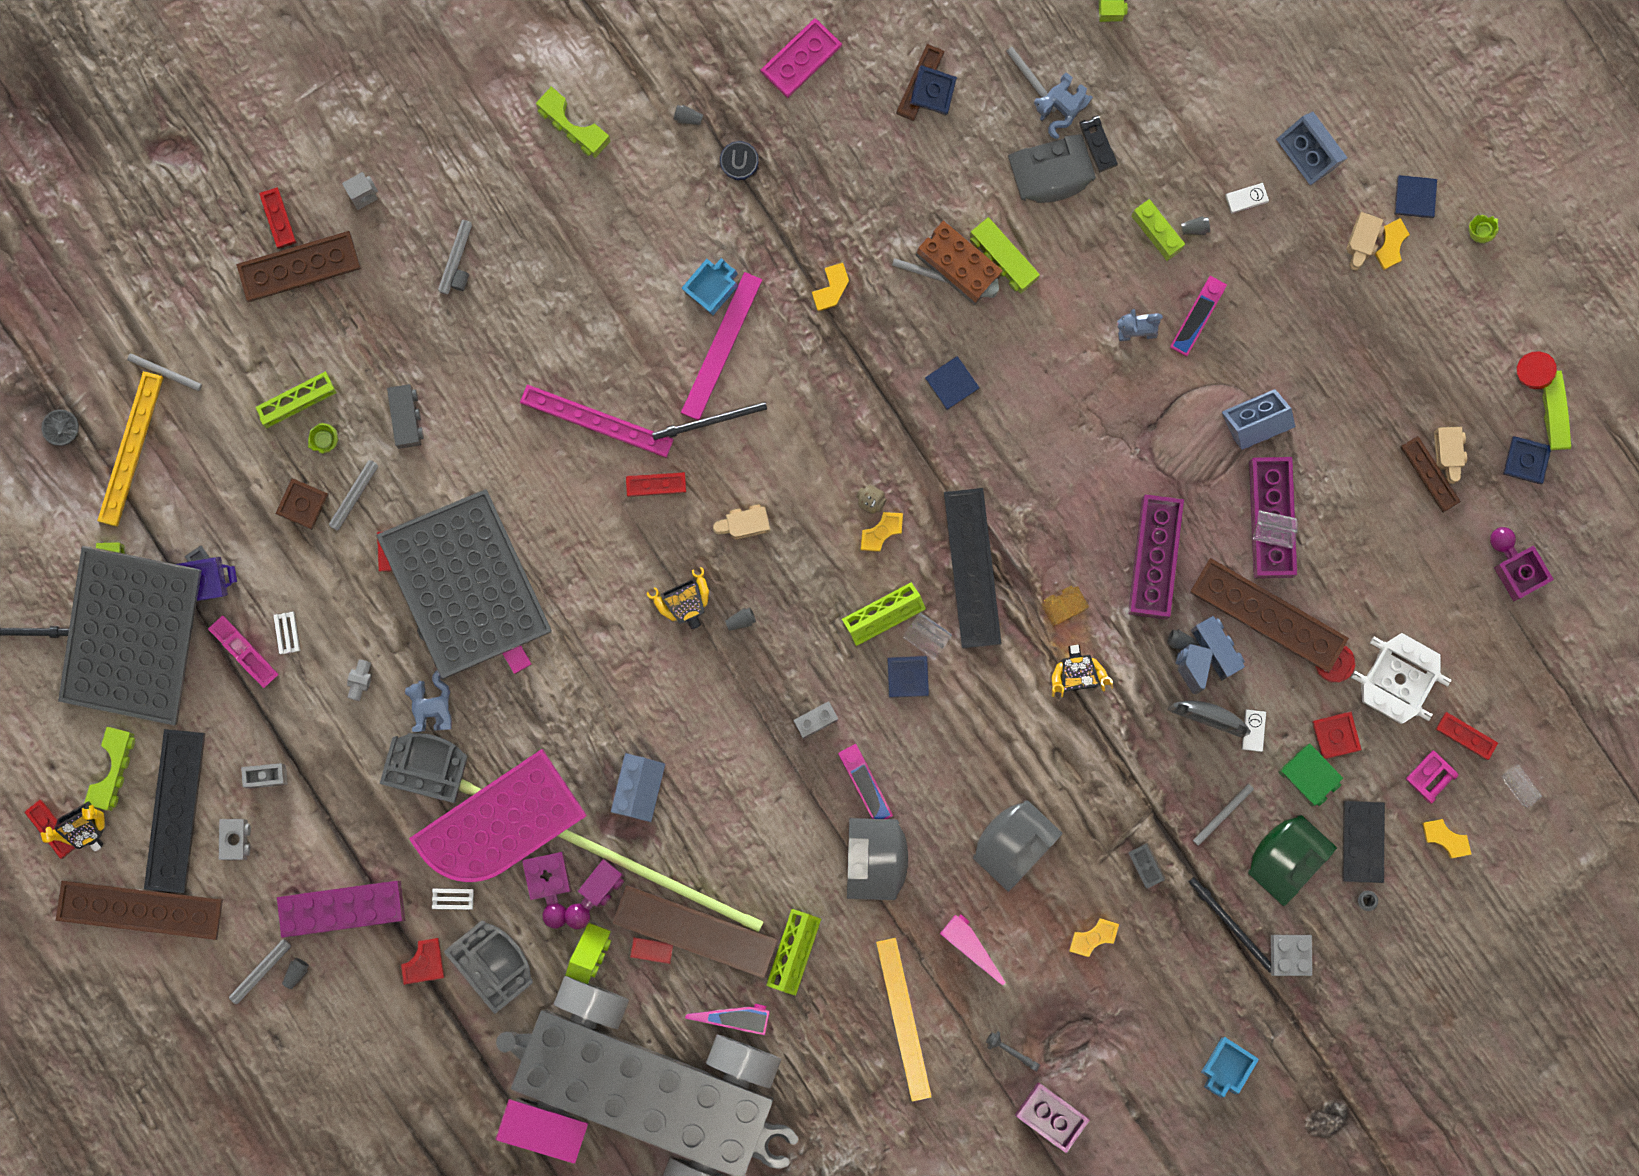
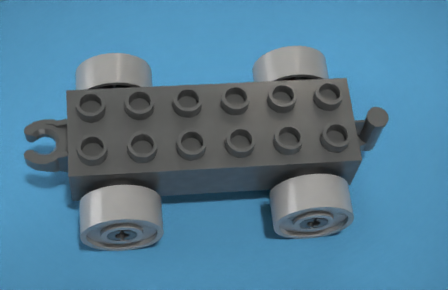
M567 976L563 978L553 1005L572 1013L570 1019L545 1009L541 1010L532 1034H517L511 1031L503 1032L497 1037L496 1045L500 1051L505 1053L511 1051L521 1060L511 1090L539 1100L536 1102L517 1097L516 1101L577 1119L564 1113L565 1110L691 1159L690 1162L671 1156L663 1176H725L718 1173L717 1170L732 1176H745L752 1157L761 1160L768 1167L776 1169L787 1167L790 1163L789 1158L786 1156L773 1155L769 1151L768 1143L773 1137L779 1136L784 1138L787 1143L794 1145L798 1142V1136L787 1125L773 1124L766 1121L774 1098L748 1088L750 1082L771 1088L782 1060L775 1055L717 1034L706 1064L725 1072L723 1078L596 1029L598 1023L618 1029L629 999Z

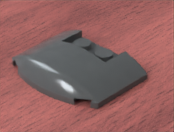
M1082 134L1066 136L1060 140L1032 148H1024L1008 155L1021 200L1026 201V198L1034 200L1036 203L1060 201L1081 192L1091 180L1093 182L1096 178Z
M1181 701L1172 704L1167 709L1169 712L1241 738L1250 735L1251 732L1248 726L1236 715L1211 703Z
M408 733L399 738L395 736L392 737L380 784L455 803L468 756L453 743L434 735Z
M1028 800L1007 808L991 821L979 838L976 855L974 854L973 859L1008 892L1063 834Z
M849 818L847 899L895 900L898 897L897 894L904 885L908 869L906 837L899 826L898 820Z
M481 920L443 951L494 1014L533 983L528 961L517 943L503 930L486 923V921Z

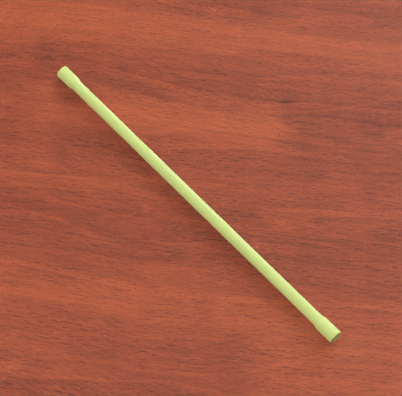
M464 779L461 780L459 791L473 796L481 790ZM565 830L558 835V837L731 918L753 931L759 933L763 921L741 913L569 830Z

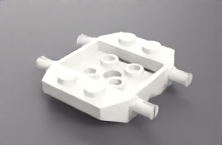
M1403 633L1388 642H1383L1374 636L1370 644L1380 648V653L1367 676L1358 673L1356 670L1351 678L1361 683L1362 702L1400 724L1418 715L1429 721L1433 714L1422 709L1421 706L1434 682L1438 681L1446 687L1451 682V679L1440 673V654ZM1392 652L1427 671L1426 674L1391 655ZM1397 674L1404 676V684L1399 685L1395 682Z

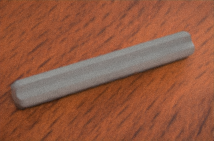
M467 220L461 221L438 291L442 294H449L472 227L471 222Z
M371 460L367 462L330 521L329 526L337 531L340 529L377 470L378 465Z
M285 939L281 940L229 996V999L234 1004H238L291 948L290 943Z

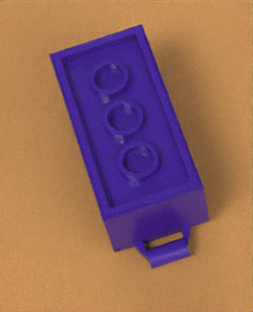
M221 556L176 564L202 570L197 601L227 596V587L237 582L235 566L231 567L222 564ZM227 567L230 583H226L223 568Z

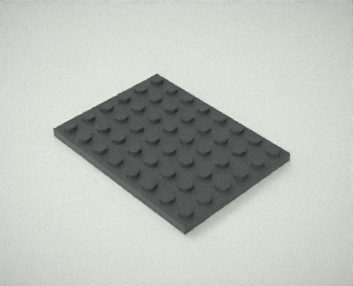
M487 489L376 535L442 680L552 632Z
M82 546L58 702L175 726L178 722L202 570Z

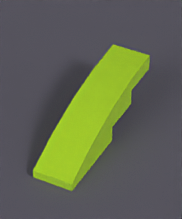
M1557 371V375L1552 383L1543 388L1542 398L1546 412L1544 420L1550 449L1566 450L1571 449L1568 405L1562 371Z

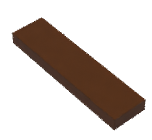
M929 44L926 45L896 111L897 115L911 121L915 120L920 107L910 104L919 67L922 65L937 70L944 55V50Z
M1419 436L1400 447L1443 513L1461 502Z

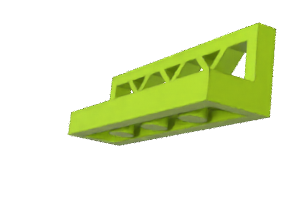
M325 371L255 408L263 426L267 429L337 392ZM325 378L327 384L315 389L317 381ZM304 388L311 390L310 393L298 398L300 390ZM286 397L293 399L292 402L280 407L282 399ZM268 406L275 408L274 411L264 416L262 409Z
M911 582L848 615L842 621L849 631L853 642L858 646L924 611L926 608L920 594ZM909 591L913 592V594L909 595L908 597H903L905 593ZM895 601L891 606H885L886 603ZM873 610L877 611V612H876L874 615H872V616H871V615H868V613L871 612V611H873ZM859 620L857 624L850 626V622Z
M794 909L791 910L766 986L796 996L821 918ZM797 915L802 916L800 924L795 926ZM793 935V944L789 946V938ZM787 954V962L783 965L782 958ZM780 974L781 980L778 986L774 982L776 976Z

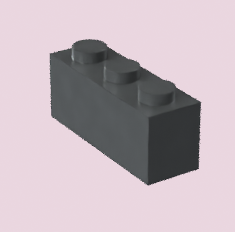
M411 384L387 388L395 446L398 449L420 446L421 439H424L422 427L419 428L418 420H421L419 408L416 409L415 401H418L417 390H413Z

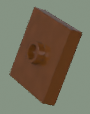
M292 478L275 514L313 530L329 494Z

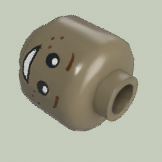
M868 485L865 489L861 487L856 496L859 499L858 506L871 514L881 512L887 501L885 493L873 485Z

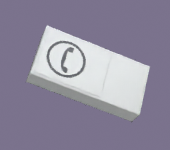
M1263 183L1225 195L1231 214L1269 202Z
M1245 710L1244 723L1251 732L1250 735L1243 737L1242 750L1263 751L1266 712Z

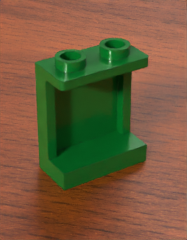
M1310 743L1305 745L1278 771L1283 778L1286 777L1310 802L1311 807L1316 804L1318 806L1322 805L1327 800L1326 795L1330 791L1334 793L1342 785L1340 781L1343 777Z

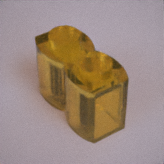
M1071 585L1062 590V595L1057 597L1051 595L1044 600L1045 603L1042 605V608L1053 627L1089 608L1078 586L1073 588Z

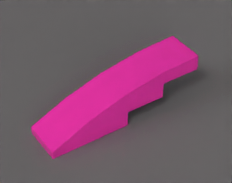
M224 615L219 617L208 628L263 688L278 676V673Z

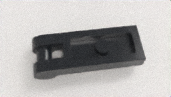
M1094 116L1089 121L1079 122L1099 173L1116 167L1118 163L1099 116ZM1095 127L1096 132L1090 133L1089 129Z

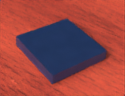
M921 65L918 70L910 104L947 115L957 77Z
M1398 175L1394 214L1434 218L1437 179Z
M958 356L925 377V380L946 410H949L980 388Z
M1513 436L1503 475L1542 485L1550 457V446Z
M927 656L887 658L889 698L929 696Z

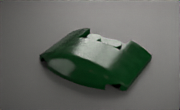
M1299 815L1296 818L1280 823L1263 838L1251 858V870L1248 869V874L1284 907L1331 857L1337 847L1304 816Z

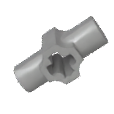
M359 659L356 670L352 669L349 673L347 686L350 687L347 698L360 701L362 692L368 690L372 677L371 674H368L371 666L370 662Z

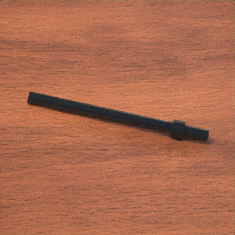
M766 402L683 425L666 427L667 429L653 432L652 437L653 440L676 437L677 434L767 410Z
M50 626V628H0V636H49L50 638H59L60 636H68L69 628H60L59 626Z
M1195 877L1191 878L1188 882L1197 891V896L1202 901H1206L1270 973L1271 962L1211 896L1212 893L1207 888H1204Z

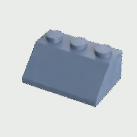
M1314 112L1302 116L1276 139L1310 185L1333 171L1347 159V156Z
M1276 389L1222 411L1234 441L1242 450L1296 427L1292 408Z
M1212 616L1192 628L1191 632L1199 642L1200 647L1213 649L1211 664L1221 681L1243 669L1245 661L1242 655L1234 650V642L1231 637L1224 634L1222 630L1224 627L1221 621Z
M1189 644L1177 654L1176 664L1178 665V672L1191 692L1197 695L1206 687L1213 649Z
M625 753L611 812L651 822L665 764Z

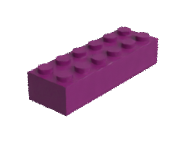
M1292 457L1252 458L1249 461L1254 579L1294 578L1297 575Z
M1146 494L1142 497L1128 615L1166 620L1170 618L1184 499Z
M401 881L277 897L281 938L406 921Z

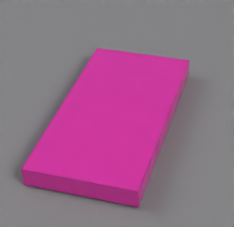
M814 18L760 72L788 99L842 47V43Z
M509 1099L496 1140L575 1164L588 1123Z

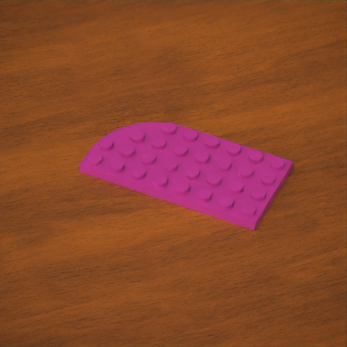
M541 749L410 837L409 840L422 859L437 873L456 881L479 882L493 878L506 871L587 815L544 750Z

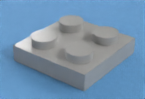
M1271 935V976H1312V935Z

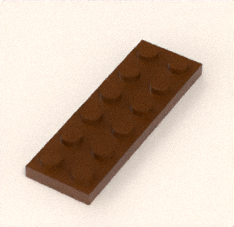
M350 231L236 264L247 302L361 269Z

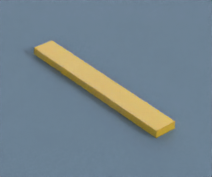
M144 371L142 373L99 513L98 522L115 527L119 525L161 388L162 376Z
M896 938L876 942L911 1101L931 1098Z

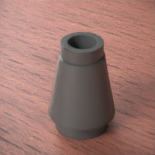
M682 104V106L677 105L673 120L682 124L700 125L703 114Z
M1201 216L1181 223L1183 235H1206V233L1210 232L1208 217L1203 218Z
M743 608L725 620L729 631L752 626L756 619L751 608Z
M1179 629L1177 631L1172 630L1167 640V644L1171 645V648L1181 650L1189 644L1198 646L1199 643Z
M1364 891L1359 895L1357 902L1363 910L1372 911L1378 905V897L1372 891ZM1363 898L1367 899L1366 905H1364L1365 902L1363 901Z
M299 958L290 961L282 984L288 989H293L308 972L309 965Z

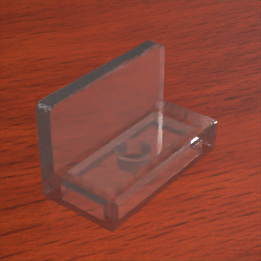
M1259 511L1253 540L1292 548L1297 535L1298 520L1292 517Z
M920 612L903 638L931 658L936 659L952 637V634Z
M1516 764L1501 775L1524 808L1532 807L1533 803L1543 797L1519 764Z

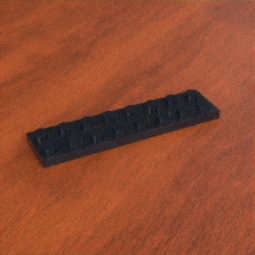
M983 488L944 492L962 649L1001 645Z
M164 729L144 889L186 893L206 733Z

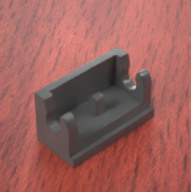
M1148 843L1128 852L1146 889L1166 879Z

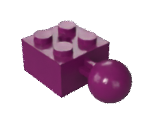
M1499 527L1492 532L1490 536L1491 546L1496 551L1504 552L1508 559L1495 566L1494 569L1513 602L1554 580L1534 545L1518 554L1514 547L1516 536L1511 529ZM1525 571L1526 575L1522 576L1521 572Z
M564 852L522 860L530 900L546 899L547 906L542 913L543 922L552 929L564 926L566 923L564 916L567 909L558 902L557 895L572 892ZM545 871L552 873V877L549 878L548 882L542 878Z
M603 859L578 890L585 898L580 904H573L565 911L564 918L566 924L576 930L586 927L590 921L589 911L594 905L596 907L605 906L612 898L610 893L614 889L618 890L624 883L622 878L625 875Z

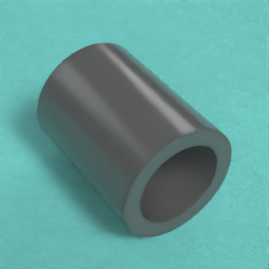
M456 270L451 287L464 291L470 274L462 270Z

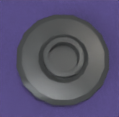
M57 409L45 416L41 430L43 437L49 443L55 446H64L70 444L76 438L79 432V424L77 418L71 412Z

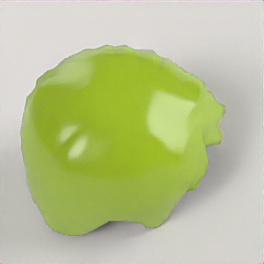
M1485 215L1475 216L1468 227L1471 239L1476 243L1492 241L1499 231V219L1494 218V216L1489 218Z
M326 423L316 425L310 430L308 448L313 451H319L322 454L330 452L339 441L337 430L332 425Z

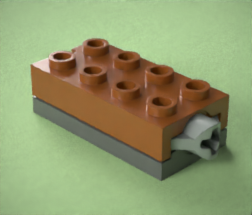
M944 220L933 231L931 239L928 237L919 246L916 256L973 305H976L982 297L994 298L999 290L998 279L1003 270Z

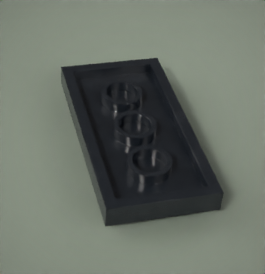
M1343 801L1342 882L1384 883L1385 802Z

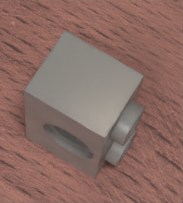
M363 172L342 183L357 210L378 199L375 194L378 192L370 176L365 177Z
M828 701L793 721L802 739H805L838 721V717Z
M285 764L241 767L243 788L251 789L288 785Z
M219 819V860H247V856L250 855V844H247V836H250L251 826L248 824V820ZM235 834L240 838L237 845L231 843V837Z

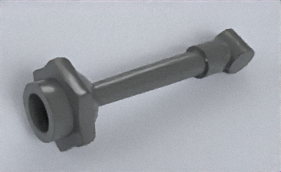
M999 1031L996 1033L992 1032L986 1040L988 1049L999 1046L1036 1072L1041 1066L1029 1057H1025L1002 1043Z

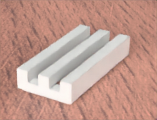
M289 612L274 615L279 654L300 651L295 613ZM289 617L291 621L295 648H291L290 636L287 623V618ZM280 619H282L287 649H284Z
M433 889L432 909L473 910L474 889ZM438 893H469V897H437ZM437 901H469V905H437Z

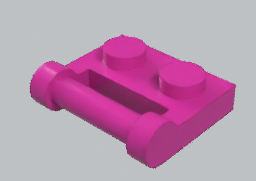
M1432 750L1405 780L1428 803L1432 804L1436 800L1435 797L1452 779L1455 780L1459 774ZM1444 770L1446 775L1430 792L1427 791L1425 788Z

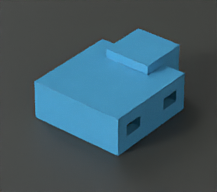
M722 258L715 265L706 259L683 285L682 290L711 315H714L737 289L738 285L733 279L738 273Z
M1226 1037L1221 1038L1201 1073L1209 1077L1204 1088L1220 1098L1225 1097L1228 1090L1235 1095L1239 1094L1259 1059Z

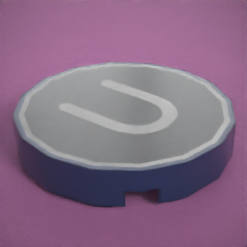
M743 141L732 142L722 150L720 156L721 168L729 178L745 180L756 172L759 164L758 154L749 143Z

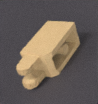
M1364 212L1358 215L1346 247L1348 254L1352 255L1349 263L1352 270L1360 269L1365 260L1371 255L1374 256L1378 247L1375 244L1376 239L1381 237L1384 227L1381 226L1383 219Z
M1462 427L1437 428L1434 431L1436 464L1440 470H1445V477L1449 484H1455L1461 478V468L1467 463V453L1464 452L1463 444L1466 442L1465 432H1462Z
M760 505L750 506L749 510L741 511V509L732 510L730 514L726 515L727 519L717 521L713 526L714 533L718 535L730 533L731 537L735 540L770 532L765 506L761 507Z

